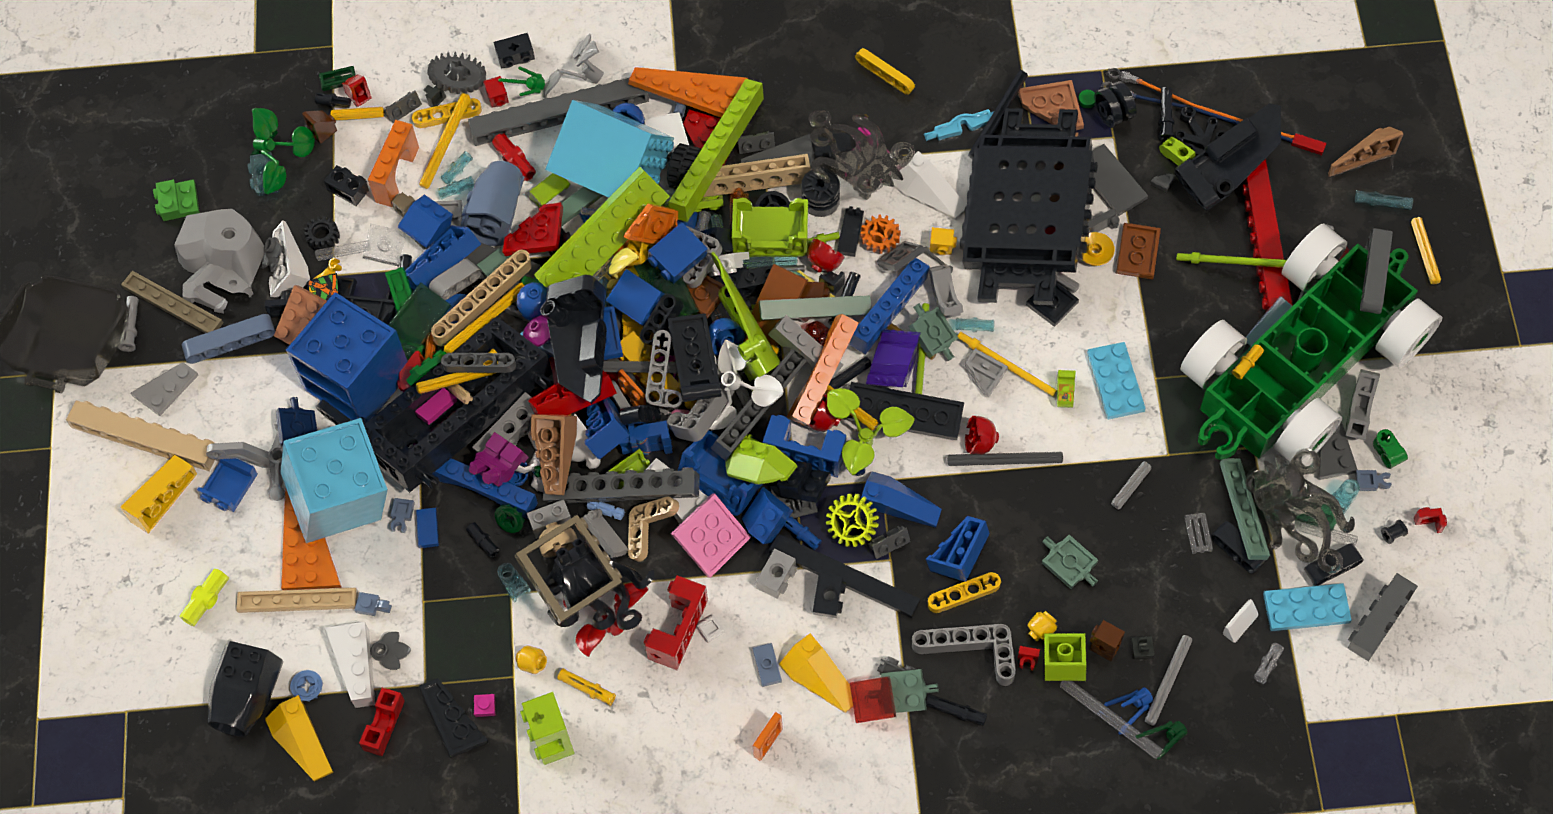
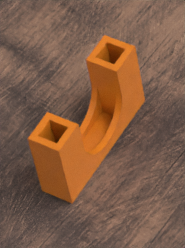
M395 120L368 178L376 203L393 207L392 200L399 194L395 179L398 161L403 159L413 162L418 152V141L413 125L410 123Z

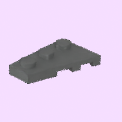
M1342 421L1330 439L1320 449L1319 480L1354 474L1358 470L1347 436H1345Z

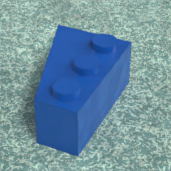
M967 516L951 532V536L938 546L939 549L932 556L929 555L926 558L930 571L966 582L990 534L986 521Z

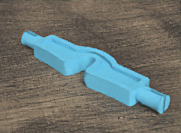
M987 109L975 114H960L950 122L935 126L934 131L924 133L925 139L928 141L937 137L938 140L961 135V124H966L969 130L974 131L985 126L994 111L990 112Z

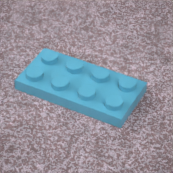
M1125 342L1088 349L1087 354L1107 419L1145 412L1146 408Z
M1344 583L1264 591L1263 594L1271 631L1349 624L1352 621Z

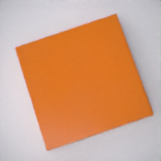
M777 712L774 713L753 744L754 758L759 761L764 758L783 730L782 715Z

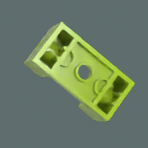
M553 692L522 703L524 710L520 711L523 722L529 723L530 729L527 730L530 742L535 741L537 748L534 751L538 760L542 759L543 764L547 765L575 754Z

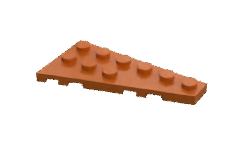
M635 67L628 84L722 118L743 82L748 78Z
M285 486L281 589L342 588L326 539L322 538L309 543L305 542Z

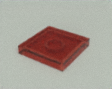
M890 676L850 683L856 723L896 717Z

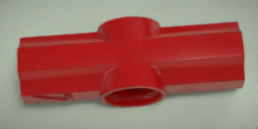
M499 133L494 137L492 145L501 154L503 161L517 166L525 177L524 181L531 180L536 174V170L527 161L521 148L515 146L504 133Z

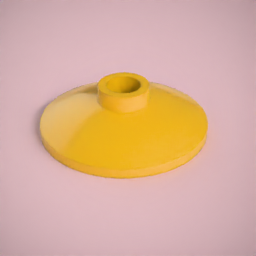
M1089 233V237H1086L1085 240L1088 248L1087 253H1084L1083 261L1093 266L1108 263L1115 252L1113 241L1103 233Z

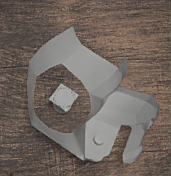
M221 209L187 215L174 244L179 263L188 272L194 273L183 284V299L191 303H200L214 309V312L224 314L223 310L226 308L228 301L204 288L203 283L209 281L211 284L231 293L241 292L251 297L253 295L251 284L265 254L264 244L251 224L233 209Z

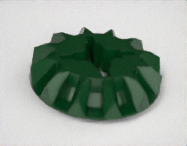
M502 504L495 511V520L504 531L516 533L524 526L523 522L525 519L521 517L522 512H518L517 507L513 508L510 504L506 506ZM507 516H509V517L512 516V517H513V520H512V519H506V518H507Z

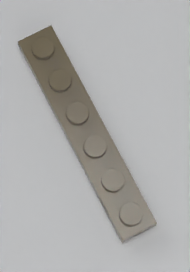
M134 271L121 284L125 290L203 333L217 330L223 324L222 319Z

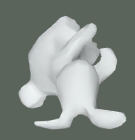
M577 416V436L571 461L580 462L586 460V466L589 469L597 468L601 463L600 459L585 445V440L588 438L585 435L587 429ZM534 452L531 461L526 467L518 466L515 471L524 474L529 471L534 472L533 468L540 466L536 453ZM533 473L531 486L540 492H543L542 478H537Z

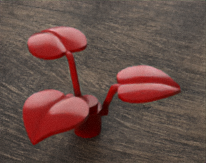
M633 583L625 584L630 595L628 608H631L649 589L647 587L638 589ZM616 593L614 596V600L616 601V603L614 604V610L617 616V611L621 604V599L619 595ZM602 615V620L606 619L608 615ZM617 620L612 626L604 630H598L593 625L586 624L578 631L576 644L578 649L585 656L589 657L593 649L604 638L606 631L613 636H617L623 630L618 627Z

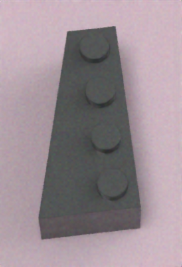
M1396 573L1390 584H1385L1379 593L1381 595L1378 601L1374 600L1369 607L1370 614L1362 617L1358 624L1361 626L1359 631L1354 630L1348 638L1351 642L1348 649L1369 662L1418 586Z

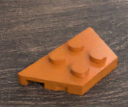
M648 203L624 234V237L629 240L657 244L678 226V211L673 208Z

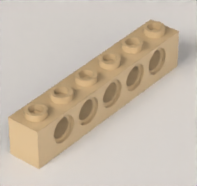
M808 154L722 166L703 197L802 184L803 177L811 170Z

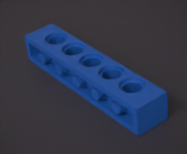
M915 258L905 267L857 326L850 340V346L866 355L882 335L883 330L888 328L926 281L930 268L929 265Z

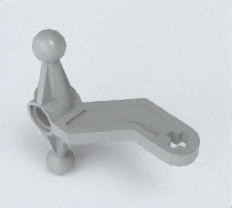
M276 420L274 426L275 429L278 431V425ZM278 432L269 452L245 442L213 443L207 446L206 455L211 459L238 458L261 468H270L274 485L270 489V497L275 501L284 498L285 490L282 488L284 481L281 475L282 459L277 460L282 458L283 445H280Z

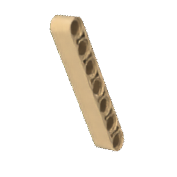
M525 250L516 251L435 323L431 329L435 344L445 346L531 269L529 253ZM439 333H445L442 336H437Z

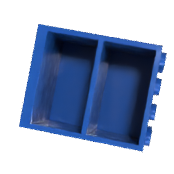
M336 292L286 349L304 390L320 401L322 399L327 401L350 420L364 417L365 420L369 421L398 389L399 372L408 362L395 329Z

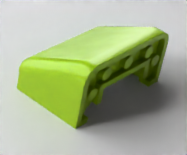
M747 198L733 199V253L749 252V257L805 256L808 251V199L796 198L790 202L789 207H752V202Z

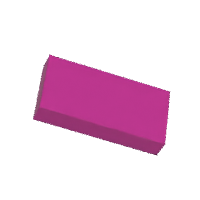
M442 388L418 408L415 413L430 425L457 402V398L448 390Z

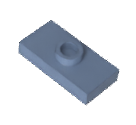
M772 643L753 647L762 687L781 683L782 679Z

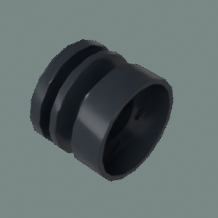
M816 168L805 174L802 179L801 190L802 199H808V213L815 217H826L833 214L840 205V181L838 176L826 168Z

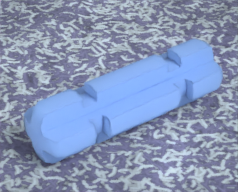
M604 502L587 503L588 509L595 510L600 508L602 514L610 517L614 516L618 520H622L625 513L624 509L614 508L615 506Z

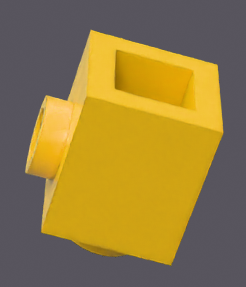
M932 227L930 252L938 253L939 255H952V248H956L957 237H954V229Z

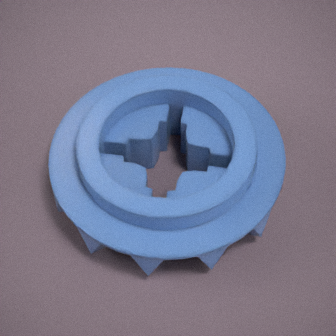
M301 671L291 681V693L294 697L299 695L302 701L310 702V700L317 698L319 693L322 692L323 681L320 675L314 671ZM306 679L312 685L309 687L308 693L302 688L305 686Z

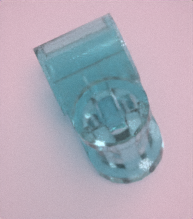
M1354 479L1344 481L1338 490L1327 500L1325 507H1330L1336 511L1341 518L1356 499L1360 491L1359 483ZM1350 488L1354 493H1348L1345 489Z
M503 563L498 567L497 574L499 580L514 603L517 601V598L526 592H531L526 581L519 575L512 564ZM505 572L512 573L510 577L502 576Z

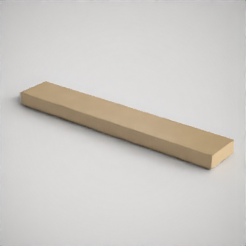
M331 588L238 592L236 611L238 613L355 609L357 589Z

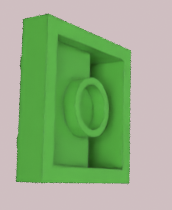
M173 179L156 183V189H153L155 199H158V204H155L157 215H161L163 221L200 213L194 180L175 183Z

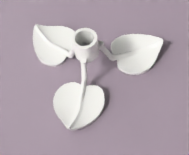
M728 340L724 341L718 357L719 370L721 373H724L721 377V382L726 386L724 390L727 393L728 402L710 427V430L727 428L737 416V410L730 406L732 404L730 390H736L740 385L753 390L752 400L761 407L772 405L784 392L781 383L770 375L757 377L754 386L741 381L740 377L737 376V371L743 370L746 367L745 362L747 361L740 355L737 348L739 345Z

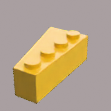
M174 455L120 508L132 524L149 534L195 478L197 472L192 465Z

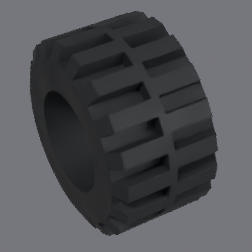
M682 143L677 145L672 153L667 171L669 188H678L700 153L701 148Z

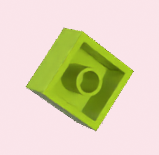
M1044 634L1045 681H1086L1085 634Z

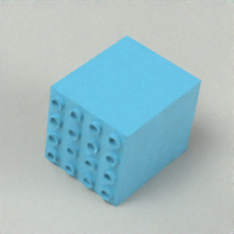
M572 100L545 170L609 198L639 166L659 184L661 179L659 175L667 164V155L674 147V137L598 104Z
M361 418L283 442L281 475L306 543L381 520L388 489Z

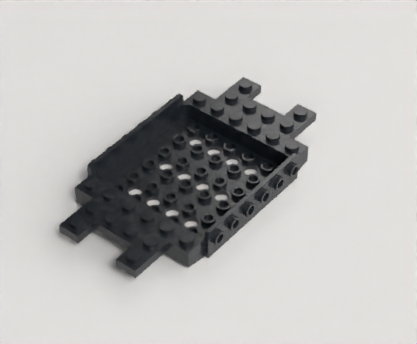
M1005 108L1001 135H981L979 148L975 149L974 159L972 160V173L969 178L970 186L967 192V206H965V219L962 224V238H960L964 268L981 270L977 296L978 302L997 303L999 287L1035 288L1034 304L1053 305L1057 272L1076 273L1078 257L1080 260H1083L1084 253H1087L1088 244L1085 240L1086 237H1089L1090 232L1087 224L1088 221H1091L1092 211L1089 208L1090 205H1093L1094 201L1092 189H1095L1096 179L1093 177L1094 173H1097L1098 163L1094 162L1091 137L1075 136L1078 109H1059L1057 125L1023 124V109ZM1021 162L1027 163V167L1022 170L1018 169L1017 165ZM1042 162L1046 164L1045 168L1042 170H1038L1035 168V166L1038 163ZM1000 163H1009V166L1006 169L999 168ZM1057 163L1064 164V168L1061 170H1055L1054 165ZM998 193L1005 195L1000 201L994 199V196ZM1015 194L1023 195L1020 201L1012 199ZM1035 194L1041 195V199L1037 202L1031 200V197ZM1052 195L1060 196L1057 202L1049 200ZM993 225L1000 227L996 233L990 232L989 229ZM1011 226L1018 227L1016 233H1009L1008 229ZM1030 226L1037 228V231L1033 234L1026 232ZM1048 227H1054L1056 229V231L1053 234L1049 235L1045 233V230Z

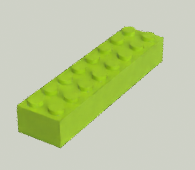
M639 166L534 274L535 277L547 288L551 284L578 276H593L628 240L624 237V234L648 203L661 206L670 196Z

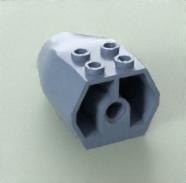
M506 161L491 162L476 180L473 191L469 190L467 204L464 206L461 227H469L481 243L489 246H503L504 237L510 233L518 196L520 195L525 178L517 166Z

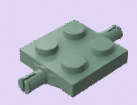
M918 303L913 308L919 317L908 327L912 332H921L919 344L929 358L936 353L943 352L948 361L953 359L955 356L949 347L952 342L958 339L956 333L939 307L925 312L920 303Z
M1068 535L1057 544L1048 536L1043 540L1042 543L1051 550L1042 560V564L1064 584L1072 589L1079 581L1085 579L1092 587L1096 585L1098 580L1090 574V571L1098 563V559L1073 537Z
M922 669L881 673V690H870L869 694H877L870 695V699L882 698L885 714L927 710L925 700L927 693L939 692V688L931 689L938 687V684L926 685L923 680Z

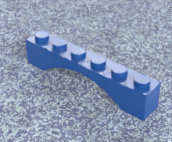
M454 459L448 460L433 473L434 476L439 478L440 482L468 488L500 505L504 504L506 506L510 504L513 508L517 507V511L522 512V517L528 519L527 513L534 511L538 504L535 494L508 482H503L499 487L494 483L488 485L483 481L482 475L479 473L473 475L469 472L470 466Z

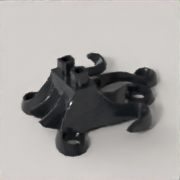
M580 537L573 541L574 548L568 551L566 548H561L556 551L557 558L554 559L553 569L544 580L548 587L553 583H557V587L550 589L554 596L562 592L567 610L612 581L586 541H583ZM598 545L602 552L605 551L601 545ZM608 555L611 559L609 563L613 569L617 568L621 576L628 578L636 588L643 589L652 582L655 575L653 569L649 570L645 579H642L636 570L615 562L616 557L611 558ZM623 583L611 590L616 592L621 599L617 616L606 603L599 599L589 605L596 611L593 616L592 625L598 630L609 628L616 620L620 629L630 630L638 626L642 621V614L639 611L628 608L630 595ZM547 611L553 622L560 627H569L579 619V612H577L561 624H558L551 611ZM608 615L606 619L598 621L600 616ZM634 615L632 619L624 621L626 616Z

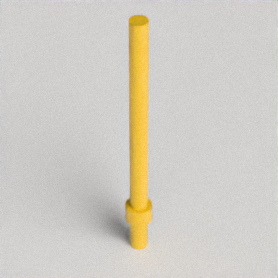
M963 332L958 334V339L968 344L972 350L976 348L1008 366V370L1049 395L1054 396L1056 394V389L982 345L978 339H972Z

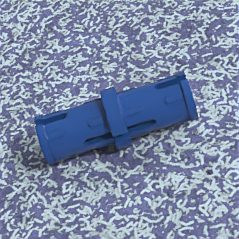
M792 516L787 520L788 523L784 524V527L793 532L799 541H804L813 550H816L819 547L818 544H821V539L817 538L809 531L807 526L804 527Z

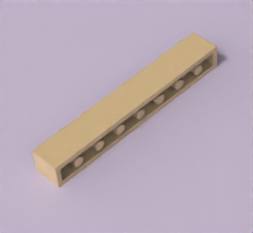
M76 400L66 419L73 429L168 459L176 455L193 467L210 471L215 459H211L206 455L207 446L214 443L209 439L201 440L190 433L185 435L174 428L166 429L155 422L152 424L147 423L139 417L134 419L123 412L115 413L104 406L96 407L88 401L80 402Z

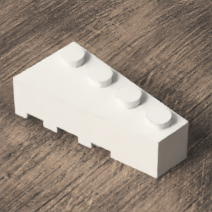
M359 622L326 627L325 630L355 708L375 705L370 635L366 623Z

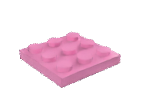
M711 494L671 533L709 578L751 538L716 494Z

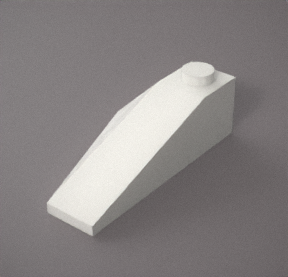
M919 151L903 164L891 182L904 196L912 197L923 205L927 204L948 217L957 219L965 212L967 204L934 165Z
M283 220L273 231L272 238L276 237L279 239L282 251L278 257V266L273 271V277H269L271 297H279L281 292L285 290L292 292L294 285H299L303 288L310 280L308 266L286 221Z

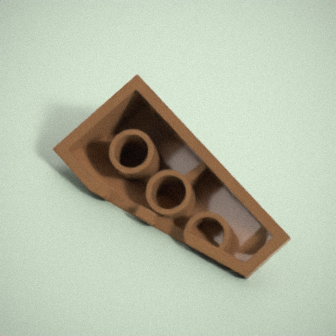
M1392 127L1376 129L1331 164L1328 172L1329 177L1396 154L1403 137L1402 131Z
M531 415L532 441L535 440L537 448L535 453L541 465L540 474L545 494L564 495L577 436V416Z

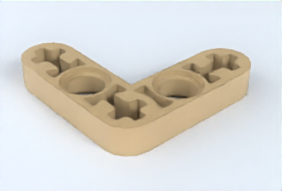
M664 497L631 509L629 513L628 556L631 559L641 562L647 557L649 523L674 516L679 510V502L671 497ZM657 507L656 513L652 515L653 508ZM641 529L640 536L636 538L637 531Z

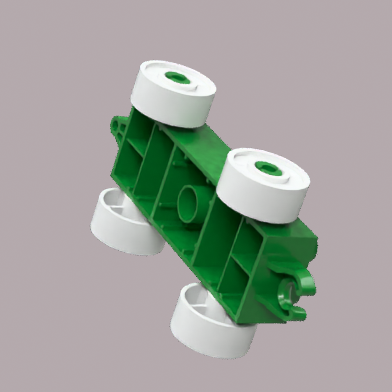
M1320 224L1313 229L1295 248L1282 269V275L1307 293L1241 356L1240 354L1247 343V338L1225 320H1220L1199 338L1183 360L1180 370L1202 389H1206L1200 410L1209 419L1200 429L1198 443L1200 445L1207 444L1212 433L1221 431L1227 435L1228 442L1217 448L1215 458L1218 460L1228 459L1234 455L1240 444L1260 459L1275 444L1274 449L1297 468L1305 465L1325 445L1342 421V416L1323 402L1321 398L1376 343L1375 349L1398 368H1401L1427 343L1442 321L1443 317L1419 298L1414 300L1418 290L1401 278V273L1408 260V253L1405 250L1397 248L1390 253L1381 314L1360 311L1368 251L1360 244H1357L1338 261L1347 247V241L1325 224ZM1254 345H1260L1264 352L1254 363V368H1250L1241 380L1237 379L1232 374V370L1240 363L1241 357L1246 356Z

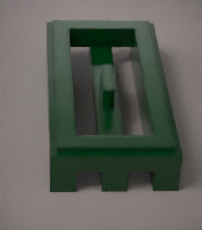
M354 66L319 73L322 90L327 91L343 87L342 83L356 75Z

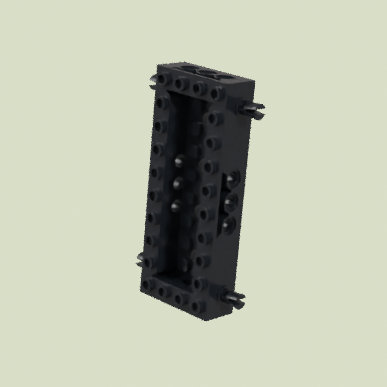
M497 316L452 353H488L491 349H494L497 353H510L516 361V368L512 372L501 373L496 377L495 374L459 383L462 388L470 393V396H473V400L469 401L468 404H464L457 398V402L428 425L416 415L415 411L442 388L420 394L416 390V384L456 373L446 372L440 362L369 421L365 420L364 417H360L379 468L409 493L422 482L428 485L429 488H433L431 482L438 484L439 478L434 476L433 473L500 418L525 392L528 394L538 385L543 390L548 389L547 386L551 387L554 385V382L547 378L552 374L548 355ZM468 360L465 362V365H471L474 361ZM445 419L442 424H438L440 420ZM416 443L412 448H409L411 444Z

